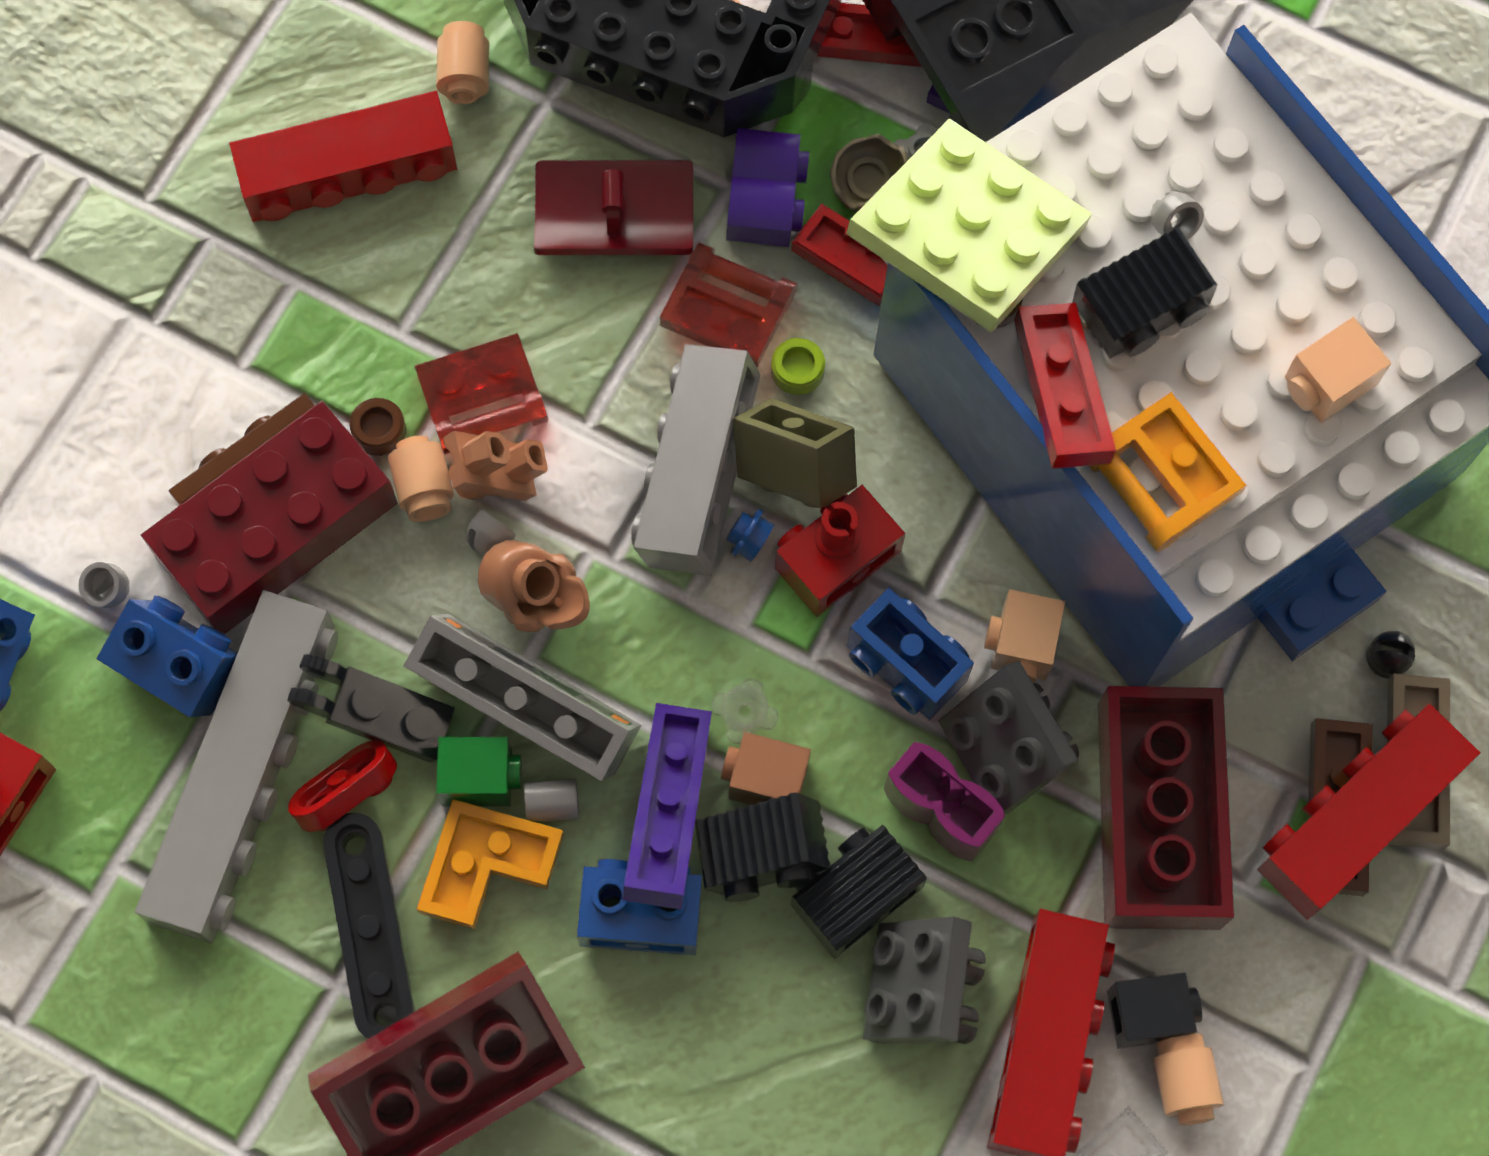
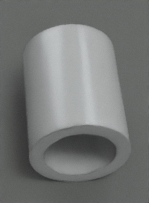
M576 779L524 783L526 820L547 822L579 819Z

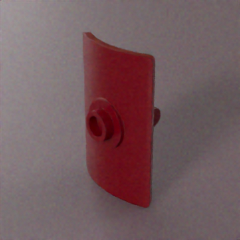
M539 160L535 164L534 254L691 255L693 253V163L690 160Z

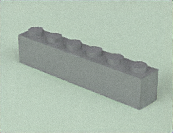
M265 590L262 591L135 909V913L145 922L211 944L214 941L217 930L223 932L228 927L235 909L236 901L235 898L231 897L238 876H246L253 864L257 849L256 843L252 842L259 822H267L275 807L277 789L273 788L280 768H288L295 755L298 736L293 734L301 714L307 716L310 713L287 702L290 690L294 687L305 688L318 693V683L314 682L315 677L308 675L299 668L303 655L312 654L326 660H331L337 645L338 631L334 630L335 625L326 609Z

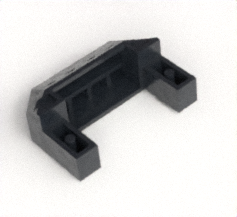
M504 0V5L531 65L724 138L737 133V128L749 129L793 113L811 87L813 63L842 0H771L766 13L732 0Z

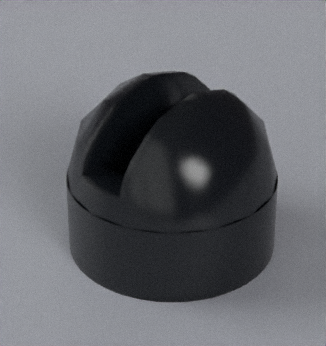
M1400 631L1383 632L1368 646L1366 652L1367 663L1375 674L1383 678L1389 679L1393 674H1404L1414 662L1415 646L1408 635ZM1381 645L1399 648L1403 650L1404 654L1396 651L1380 650Z

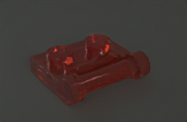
M699 242L660 315V326L708 347L748 351L758 368L784 313L787 312L793 301L798 284L784 277L777 281L716 255L715 248ZM708 274L767 299L769 302L766 307H763L701 279Z
M518 333L414 366L444 455L451 452L445 447L443 437L453 431L480 435L485 431L497 433L531 422L533 427L549 422L543 400L536 386ZM521 394L523 399L522 402L452 424L449 416L514 395Z

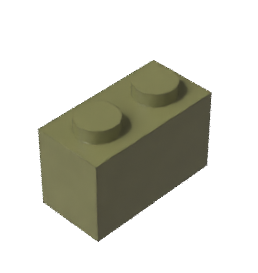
M769 398L733 418L738 478L759 485L766 491L777 492L801 501L805 506L819 509L831 505L836 499L857 487L854 427L773 398Z

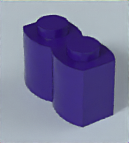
M737 128L726 241L789 247L791 231L800 232L802 230L805 200L794 198L796 183L806 184L809 152L799 151L801 134Z

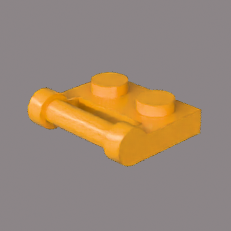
M1172 392L1112 432L1116 453L1111 464L1089 466L1094 473L1100 471L1148 531L1145 539L1156 553L1172 545L1188 530L1242 494L1246 487L1245 482ZM1132 447L1176 502L1180 510L1167 517L1119 455Z

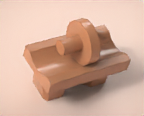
M453 431L443 437L445 447L451 452L454 463L448 469V477L452 480L453 489L456 490L460 497L476 501L486 495L527 501L537 495L534 479L548 470L544 447L541 441L526 439L520 443H515L504 439L501 433L485 431L480 435Z

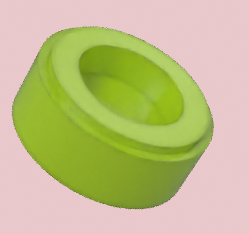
M791 338L782 342L775 349L771 360V375L775 384L781 390L793 395H803L815 390L822 382L825 372V356L817 344L805 338Z

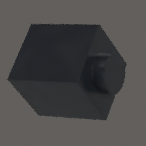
M1186 972L1118 981L1107 990L1117 1049L1151 1045L1163 1039L1195 1034L1197 1032L1196 1023L1202 1022L1200 996L1196 987L1189 988Z

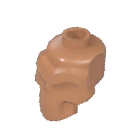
M506 540L494 545L484 555L480 563L477 581L481 595L497 609L504 611L507 620L514 624L517 630L538 632L545 626L552 630L574 627L587 618L590 610L587 589L582 579L576 577L574 566L565 555L550 554L535 544Z

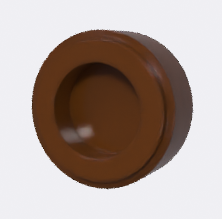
M384 398L368 399L359 404L350 417V432L367 454L375 456L389 454L397 449L396 445L399 441L405 439L406 423L402 411L390 400Z

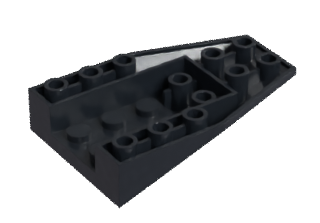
M1194 0L862 1L887 42L903 35L949 110L950 116L948 119L950 118L984 142H987L1172 25Z

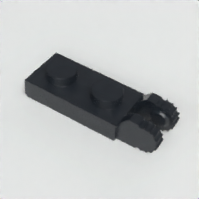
M312 654L303 655L299 668L310 676L326 680L339 687L333 701L312 690L294 687L290 690L287 702L300 709L326 718L325 723L372 741H382L390 748L431 763L437 761L438 737H445L455 707L349 666L346 669L338 663Z

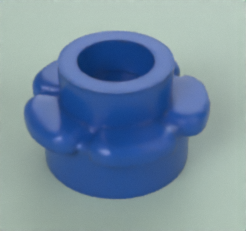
M758 509L752 517L745 512L741 513L726 537V540L734 545L731 550L732 556L735 557L739 554L750 562L756 557L774 527L773 523L761 516L763 510Z

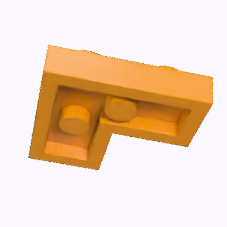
M452 799L417 906L418 913L475 929L492 874L548 890L564 838V831Z

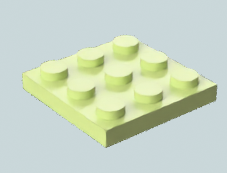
M949 118L851 218L846 234L992 333L1086 228L1092 213Z

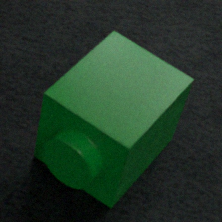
M438 737L436 794L442 806H450L452 799L476 806H511V789H521L522 757L521 755H512L508 737Z

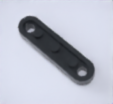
M348 813L328 826L324 835L323 846L354 1021L360 1033L366 1039H369L416 1010L383 835L377 824L368 816L360 813ZM360 837L365 840V848L360 854L350 855L346 853V845L351 839ZM384 1006H392L397 1011L395 1021L388 1026H381L376 1021L377 1012Z

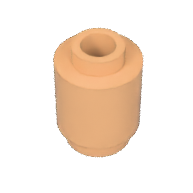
M469 21L451 22L444 26L443 34L437 40L436 88L439 93L446 96L453 103H473L478 98L484 96L489 90L490 44L489 40L484 36V29L480 25Z
M412 436L399 441L396 445L397 449L389 454L388 461L400 508L407 511L408 519L413 522L431 521L447 515L452 510L450 500L454 497L451 480L448 477V468L442 445L435 441H429L426 436Z
M1203 1034L1175 1036L1156 1042L1158 1056L1153 1058L1165 1116H1177L1179 1126L1200 1124L1214 1120L1213 1109L1224 1106L1212 1048L1205 1047Z

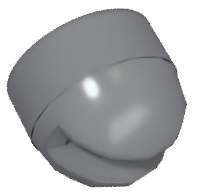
M1177 191L1166 193L1162 200L1157 199L1151 210V223L1159 234L1163 235L1164 233H1169L1174 228H1179L1187 240L1196 234L1204 218V211L1201 205L1189 195ZM1175 215L1177 220L1171 224V219Z
M483 509L478 511L467 529L468 544L472 550L477 551L478 554L483 556L494 545L506 540H513L516 536Z
M96 562L87 566L82 572L78 584L79 592L87 604L94 607L111 608L126 599L130 589V580L120 567L110 563ZM114 584V587L104 596V598H102L99 595L105 592L109 587H111Z

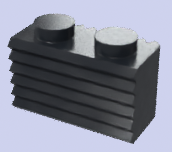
M1174 228L1169 233H1164L1159 239H1154L1149 244H1144L1140 249L1133 250L1129 255L1123 256L1118 261H1113L1108 267H1102L1098 272L1092 273L1087 278H1082L1076 285L1072 302L1076 303L1078 312L1084 319L1087 328L1091 330L1093 338L1098 341L1099 347L1104 349L1110 359L1124 351L1130 357H1133L1153 346L1160 338L1158 332L1174 323H1177L1181 329L1187 328L1207 315L1211 309L1209 304L1212 301L1218 284L1181 230Z
M790 793L788 796H779L777 799H769L766 802H758L757 804L730 810L726 813L707 816L705 819H697L695 821L704 889L724 895L727 902H742L759 897V887L777 883L779 888H795L811 883V873L829 869L831 864L827 858L829 852L826 848L827 840L824 836L825 829L822 825L823 817L820 813L821 806L819 802L800 793Z
M881 825L871 834L865 827L856 831L839 846L838 850L843 855L840 859L833 863L829 869L811 873V883L795 887L798 892L792 896L791 907L834 959L848 950L906 901L910 900L924 888L927 881L924 872L912 861L909 854L897 843L894 836L889 833L884 825Z

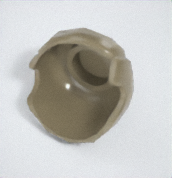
M881 134L851 140L836 153L830 169V178L836 198L846 208L857 213L909 160L904 147L896 145Z

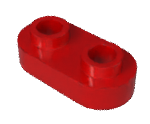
M382 741L362 743L301 786L291 797L288 811L303 831L325 832L328 826L365 799L376 796L386 790L393 780V775L397 769V761Z

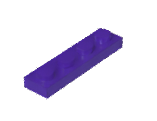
M656 703L624 882L623 901L682 909L712 711Z

